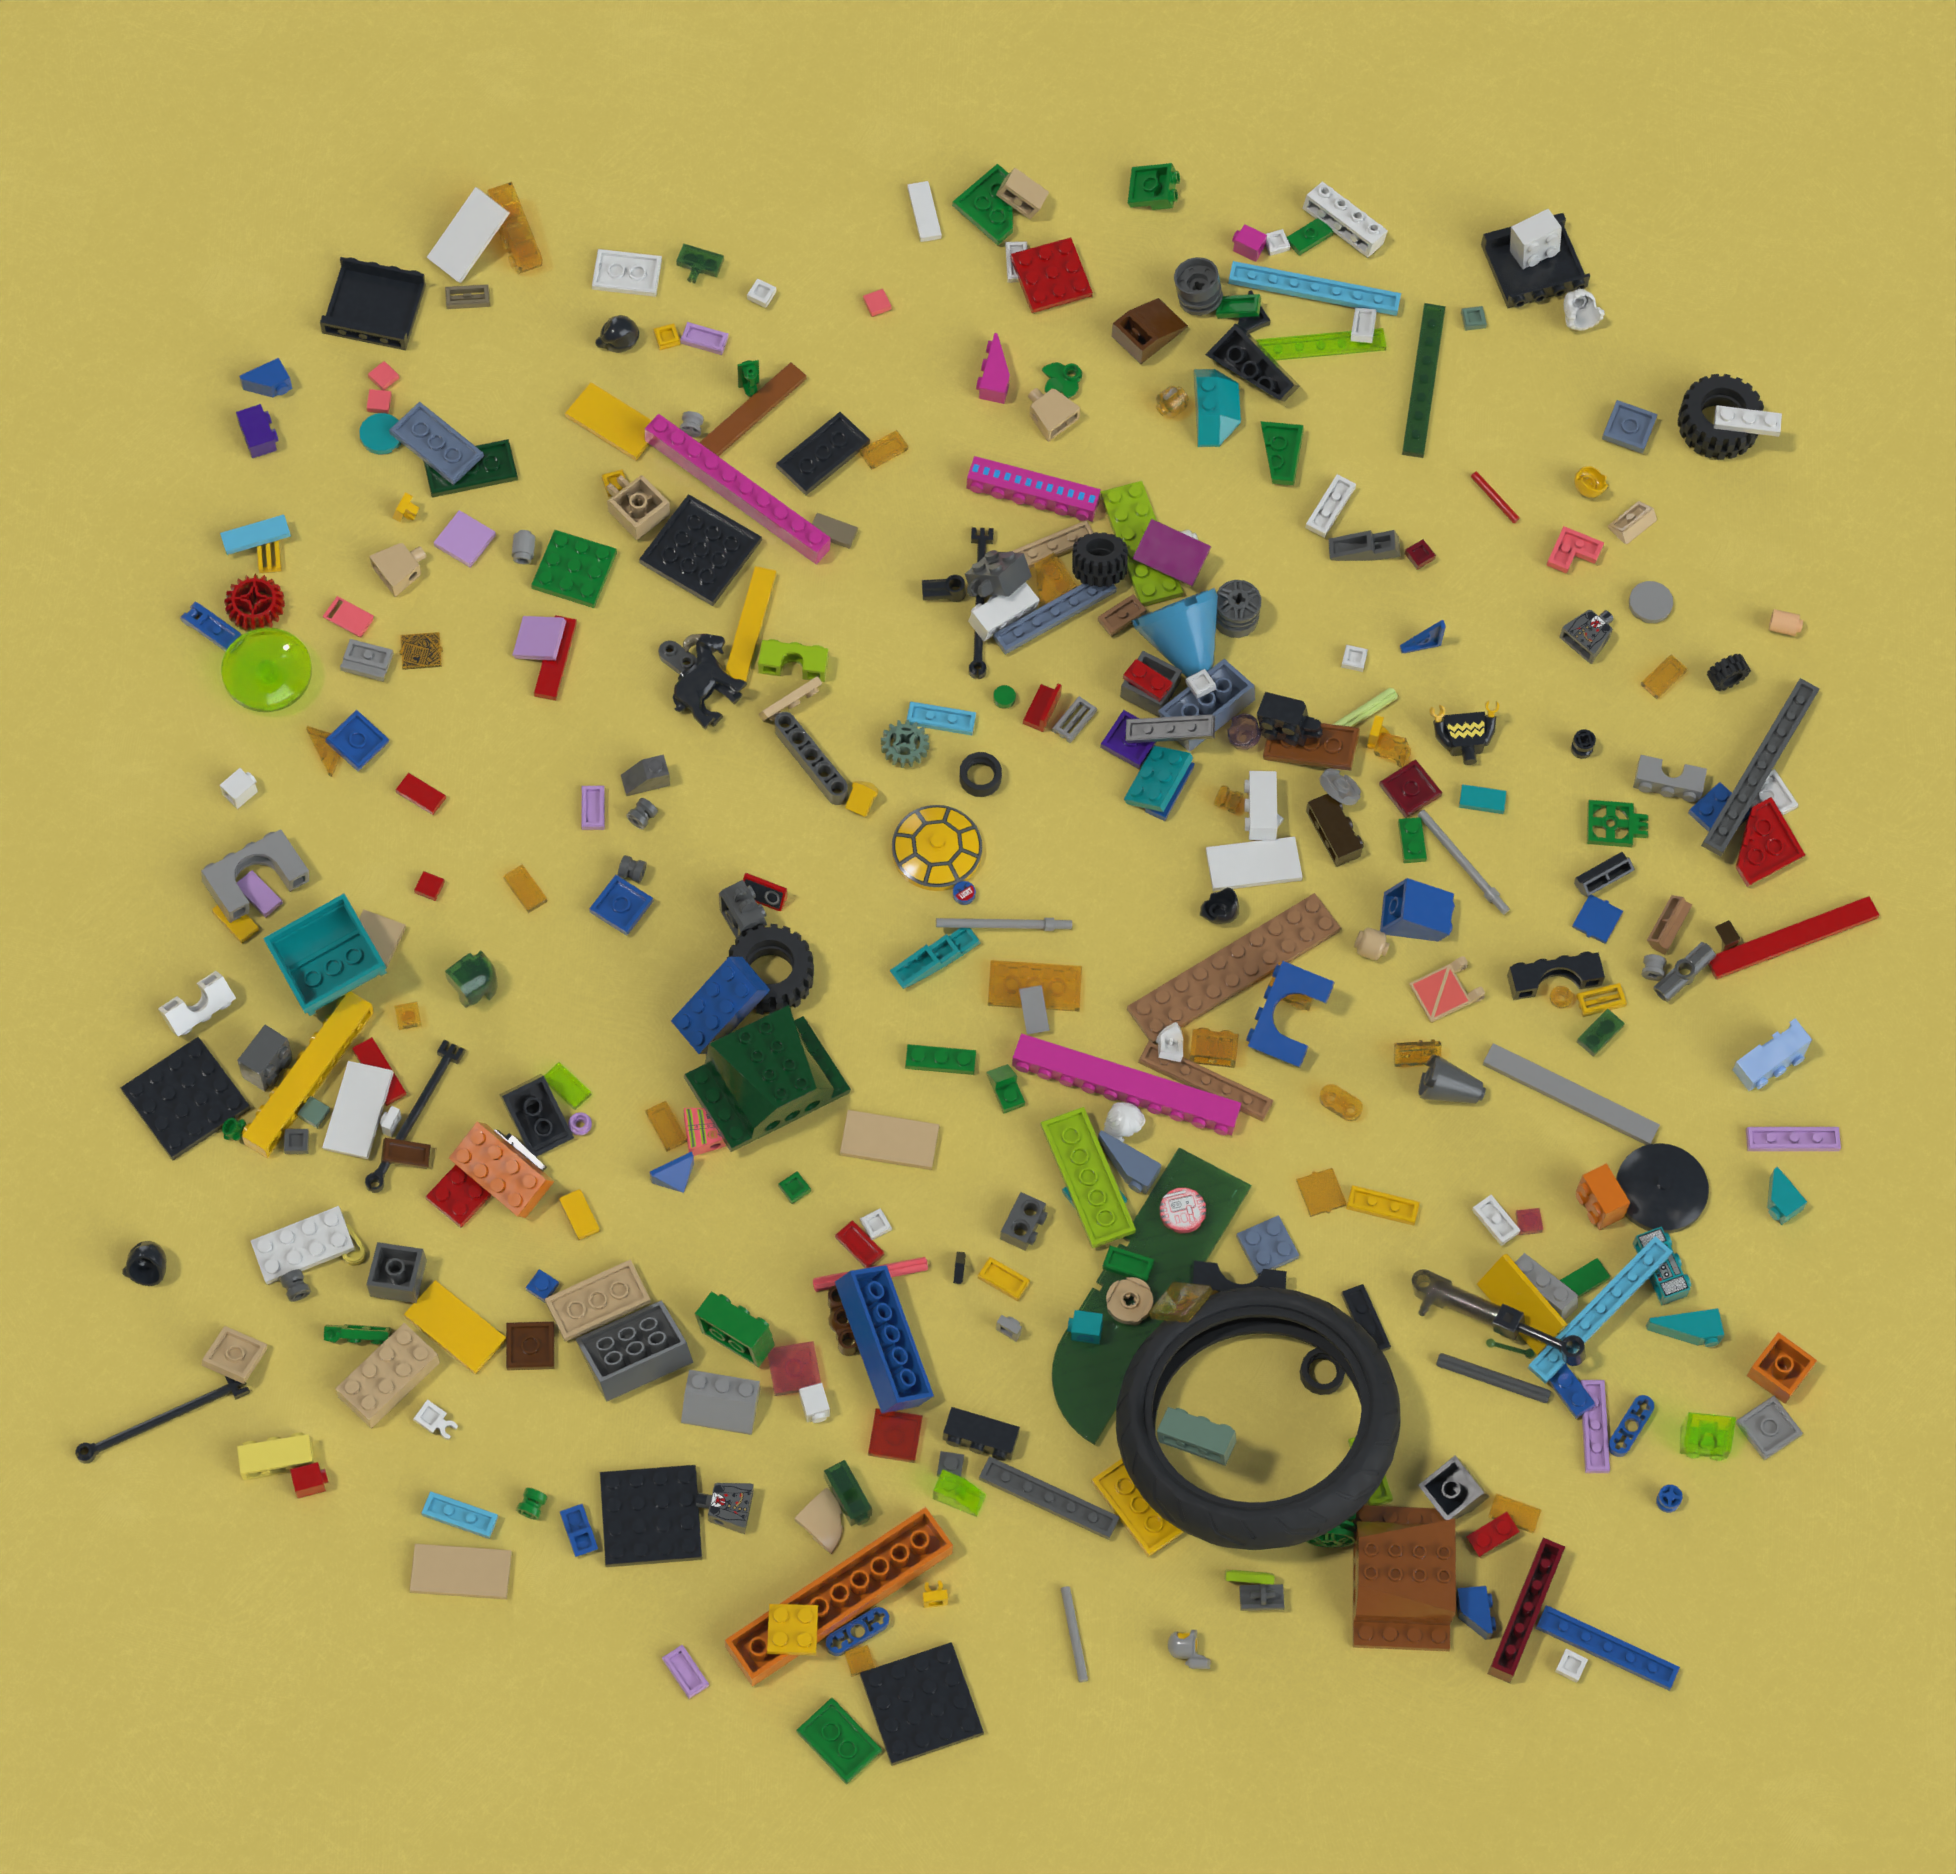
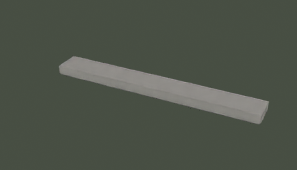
M1494 1043L1483 1062L1484 1066L1645 1145L1651 1144L1660 1124Z

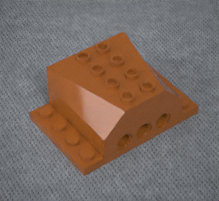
M1364 1505L1356 1513V1518L1353 1520V1523L1356 1525V1530L1353 1532L1356 1534L1355 1543L1353 1544V1648L1449 1652L1450 1625L1456 1613L1455 1518L1445 1520L1436 1508Z

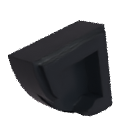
M965 1252L956 1253L953 1281L955 1284L963 1282Z

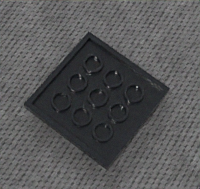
M688 494L640 557L639 563L714 606L761 543L762 536Z
M199 1037L193 1039L120 1087L123 1094L172 1161L220 1130L227 1119H237L251 1109L250 1105Z
M696 1465L600 1472L606 1567L702 1560L699 1507H696L698 1496Z
M952 1642L860 1673V1678L891 1766L984 1735Z

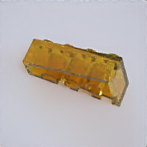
M509 182L489 189L487 195L510 212L498 230L501 235L500 239L503 248L507 249L510 255L508 260L511 268H515L517 273L520 274L541 267L543 259L513 183Z

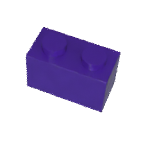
M261 404L236 412L240 429L252 458L277 451L275 443L279 441L275 429H270L269 424L272 421L269 412H264Z

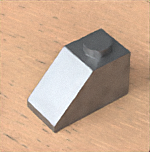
M664 754L643 759L621 774L626 796L670 786L669 771Z

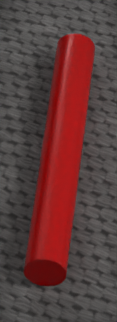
M1477 471L1471 475L1474 482L1512 523H1516L1520 517Z

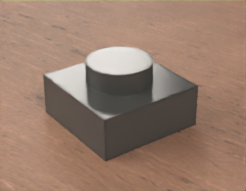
M285 1129L284 1153L308 1154L309 1130Z
M940 1451L937 1477L961 1480L964 1454Z

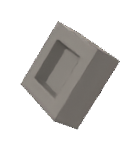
M1003 1315L1000 1316L996 1324L997 1331L1015 1342L1021 1335L1022 1327L1016 1319L1010 1316L1007 1318Z

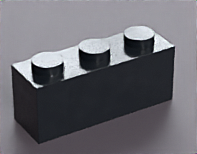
M951 1407L943 1431V1440L953 1447H960L961 1445L968 1447L970 1451L977 1454H982L983 1452L991 1454L997 1460H1011L1020 1427Z

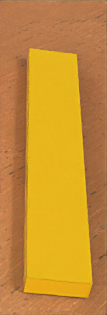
M757 566L754 568L725 670L734 679L747 681L776 578V570Z

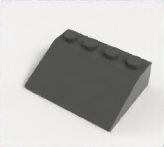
M662 1300L576 1338L582 1355L606 1402L693 1363L687 1342Z

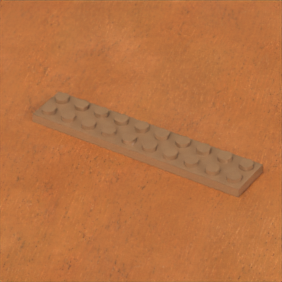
M1314 893L1128 1005L1127 1011L1148 1040L1156 1044L1159 1033L1170 1024L1176 1022L1180 1028L1184 1027L1273 973L1277 964L1281 965L1282 961L1289 963L1340 932L1341 927Z

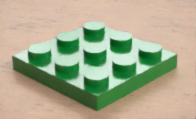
M554 530L531 587L533 590L595 608L616 557L617 549Z

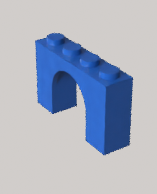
M1282 961L1281 965L1277 964L1272 975L1275 981L1273 986L1268 985L1263 997L1267 999L1264 1008L1259 1007L1255 1016V1020L1258 1021L1255 1029H1250L1246 1041L1249 1042L1248 1047L1300 1068L1309 1046L1290 1039L1277 1030L1273 1019L1275 1007L1281 999L1291 994H1302L1327 1004L1335 982Z

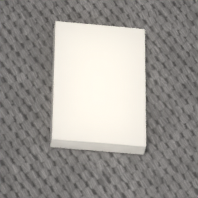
M598 249L592 290L656 297L662 256Z

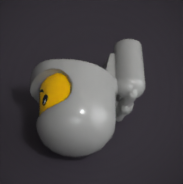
M1191 1630V1632L1177 1631L1171 1634L1168 1639V1651L1174 1658L1188 1659L1185 1665L1192 1669H1210V1659L1197 1654V1630Z

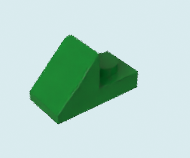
M1008 1064L986 1072L1003 1114L1025 1106L1024 1098L1017 1084V1075Z

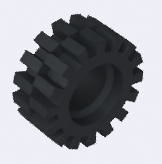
M1734 654L1733 656L1729 655L1726 659H1721V662H1716L1715 666H1711L1710 670L1707 671V676L1715 690L1721 691L1726 690L1728 687L1732 688L1734 684H1739V681L1746 679L1745 677L1749 675L1751 670L1741 654Z

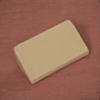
M1638 501L1608 525V528L1623 543L1628 544L1656 522L1657 517L1654 508Z

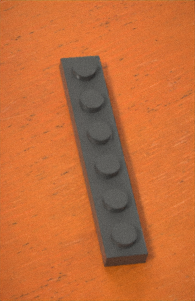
M990 1456L979 1476L980 1481L1107 1540L1110 1539L1119 1521V1516Z

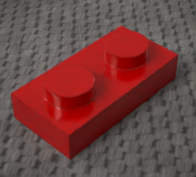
M1135 659L1123 674L1124 680L1158 702L1163 699L1173 684L1172 681L1138 659Z
M1505 1512L1467 1535L1466 1538L1477 1556L1480 1557L1520 1531L1509 1513Z

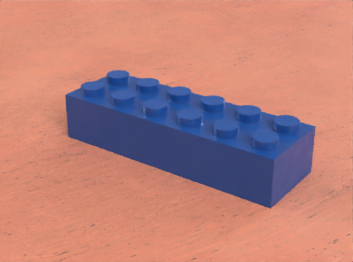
M887 1265L852 1270L835 1281L881 1413L919 1407L934 1397Z

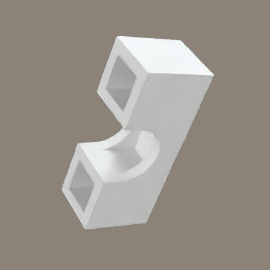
M217 971L197 983L201 990V999L197 1004L186 1006L185 1002L176 996L158 1008L170 1030L177 1036L189 1033L195 1025L209 1020L213 1013L219 1009L227 1008L236 999L224 977Z

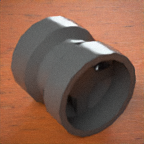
M640 798L636 803V808L631 809L626 816L634 826L644 829L648 825V820L654 818L658 810L650 801Z
M624 855L618 869V876L622 878L630 877L633 881L640 883L644 877L647 862L642 860L635 861L632 857Z
M300 1269L287 1272L280 1278L282 1286L287 1289L286 1295L290 1302L299 1301L311 1292L308 1284L303 1281L304 1275Z

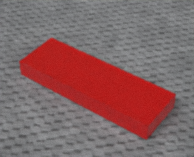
M373 1037L352 1048L361 1064L392 1070ZM395 1073L393 1074L386 1097V1106L407 1095Z

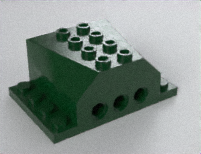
M789 1005L710 1043L705 1064L684 1074L685 1081L702 1108L705 1109L730 1152L849 1094L851 1090L804 1016L794 1020Z

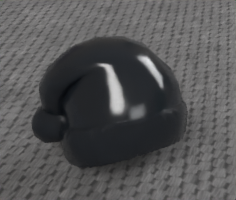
M624 315L609 318L603 325L600 337L596 339L595 344L598 348L605 347L611 352H625L635 346L639 338V329L636 323L629 317Z
M142 1241L130 1250L126 1266L122 1269V1274L137 1284L145 1286L158 1285L166 1273L165 1252L155 1242Z

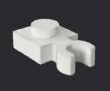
M428 1399L413 1419V1421L432 1434L437 1428L440 1430L441 1436L446 1440H449L451 1436L445 1432V1428L448 1426L455 1430L458 1428L455 1422L445 1421L444 1417L447 1413Z

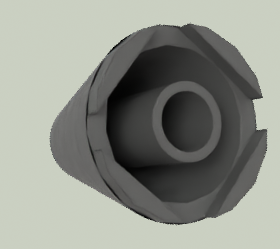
M1433 1054L1426 1063V1066H1429L1426 1073H1422L1418 1094L1421 1095L1420 1098L1424 1100L1476 1104L1478 1100L1481 1101L1483 1099L1486 1088L1483 1087L1482 1081L1438 1055Z

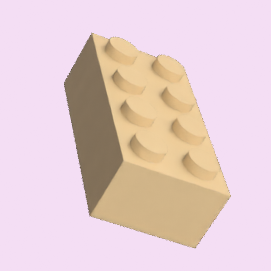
M403 1323L335 1388L338 1398L372 1429L440 1363L439 1357L427 1343Z

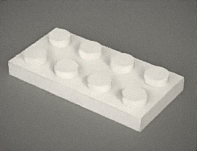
M339 1206L251 1240L267 1285L279 1281L284 1274L292 1270L300 1269L304 1271L355 1250Z

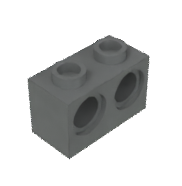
M1020 1192L1001 1230L1000 1240L1026 1251L1028 1245H1033L1037 1238L1038 1232L1035 1231L1038 1225H1043L1048 1213L1045 1212L1046 1203ZM1027 1209H1032L1036 1212V1214L1033 1216H1028L1024 1213V1211ZM1023 1229L1026 1234L1019 1236L1014 1231Z

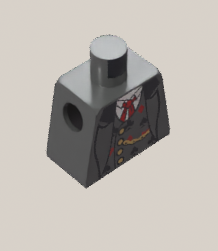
M1587 610L1564 625L1559 638L1591 664L1611 637L1613 629L1609 624L1614 620L1613 615L1609 611L1604 610L1598 616L1592 610Z
M715 1483L712 1495L698 1493L696 1507L709 1509V1522L745 1534L754 1493V1484Z

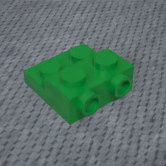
M1172 163L1132 167L1127 202L1129 207L1151 206L1152 210L1173 208L1174 202L1178 201V192L1175 187L1176 184L1180 183L1179 171H1176Z

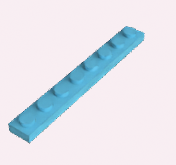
M1235 261L1232 263L1228 284L1353 308L1376 309L1379 313L1397 316L1401 293Z
M1655 1236L1556 1338L1563 1341L1565 1337L1575 1335L1579 1336L1585 1344L1672 1255L1673 1251ZM1548 1345L1528 1365V1369L1546 1384L1565 1362L1559 1349ZM1570 1348L1568 1352L1573 1354L1579 1349Z

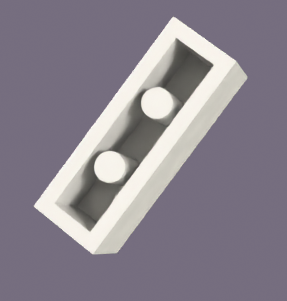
M1025 582L1009 597L993 595L987 603L976 605L971 610L968 622L981 639L986 641L994 633L1035 611L1040 599Z
M1249 771V780H1244V793H1248V799L1244 801V812H1249V818H1245V831H1249V840H1276L1277 772Z

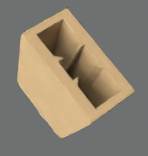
M1035 388L1028 395V398L1033 402L1030 406V417L1048 442L1080 417V407L1056 389H1051L1043 394L1038 388Z
M399 543L371 555L370 562L371 567L393 596L396 597L421 575L418 562L427 556L420 546L409 552L403 543Z

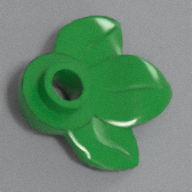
M1055 362L1042 368L1043 373L1050 378L1045 385L1044 391L1046 393L1051 389H1056L1067 398L1077 393L1079 389L1078 382L1082 379V370L1078 365L1073 363L1063 365Z

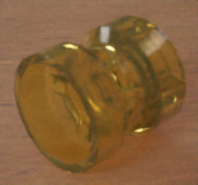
M1222 785L1215 798L1214 805L1220 808L1225 807L1229 812L1235 814L1243 798V793L1239 791L1233 792L1229 787Z

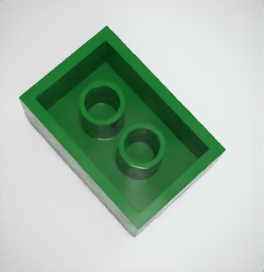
M711 1291L695 1312L703 1334L758 1368L775 1346L769 1324L760 1317L757 1319L752 1317L746 1308L740 1305L736 1307L731 1304V1301L723 1294L718 1296Z

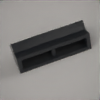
M1620 852L1577 876L1574 884L1582 895L1589 896L1635 869L1630 858L1626 857L1623 852Z

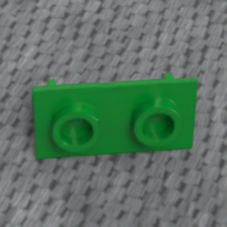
M747 360L737 364L738 388L743 387L745 394L749 397H752L758 391L756 384H760L759 360Z

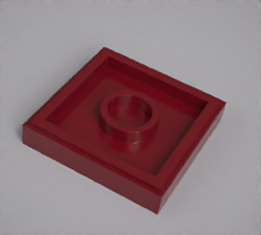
M1416 759L1379 783V786L1405 818H1408L1442 796V791Z

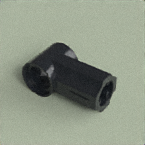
M951 575L947 579L922 580L923 600L949 599L952 602L962 601L966 596L963 577ZM959 587L960 589L952 590L951 588Z

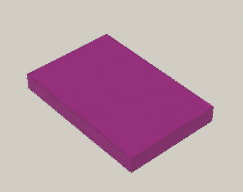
M1151 519L1132 559L1193 587L1212 547Z

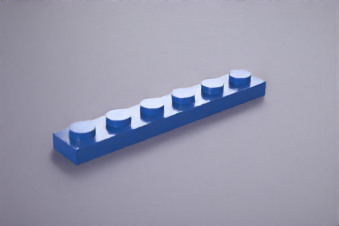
M1547 1605L1536 1626V1629L1668 1691H1670L1680 1668Z

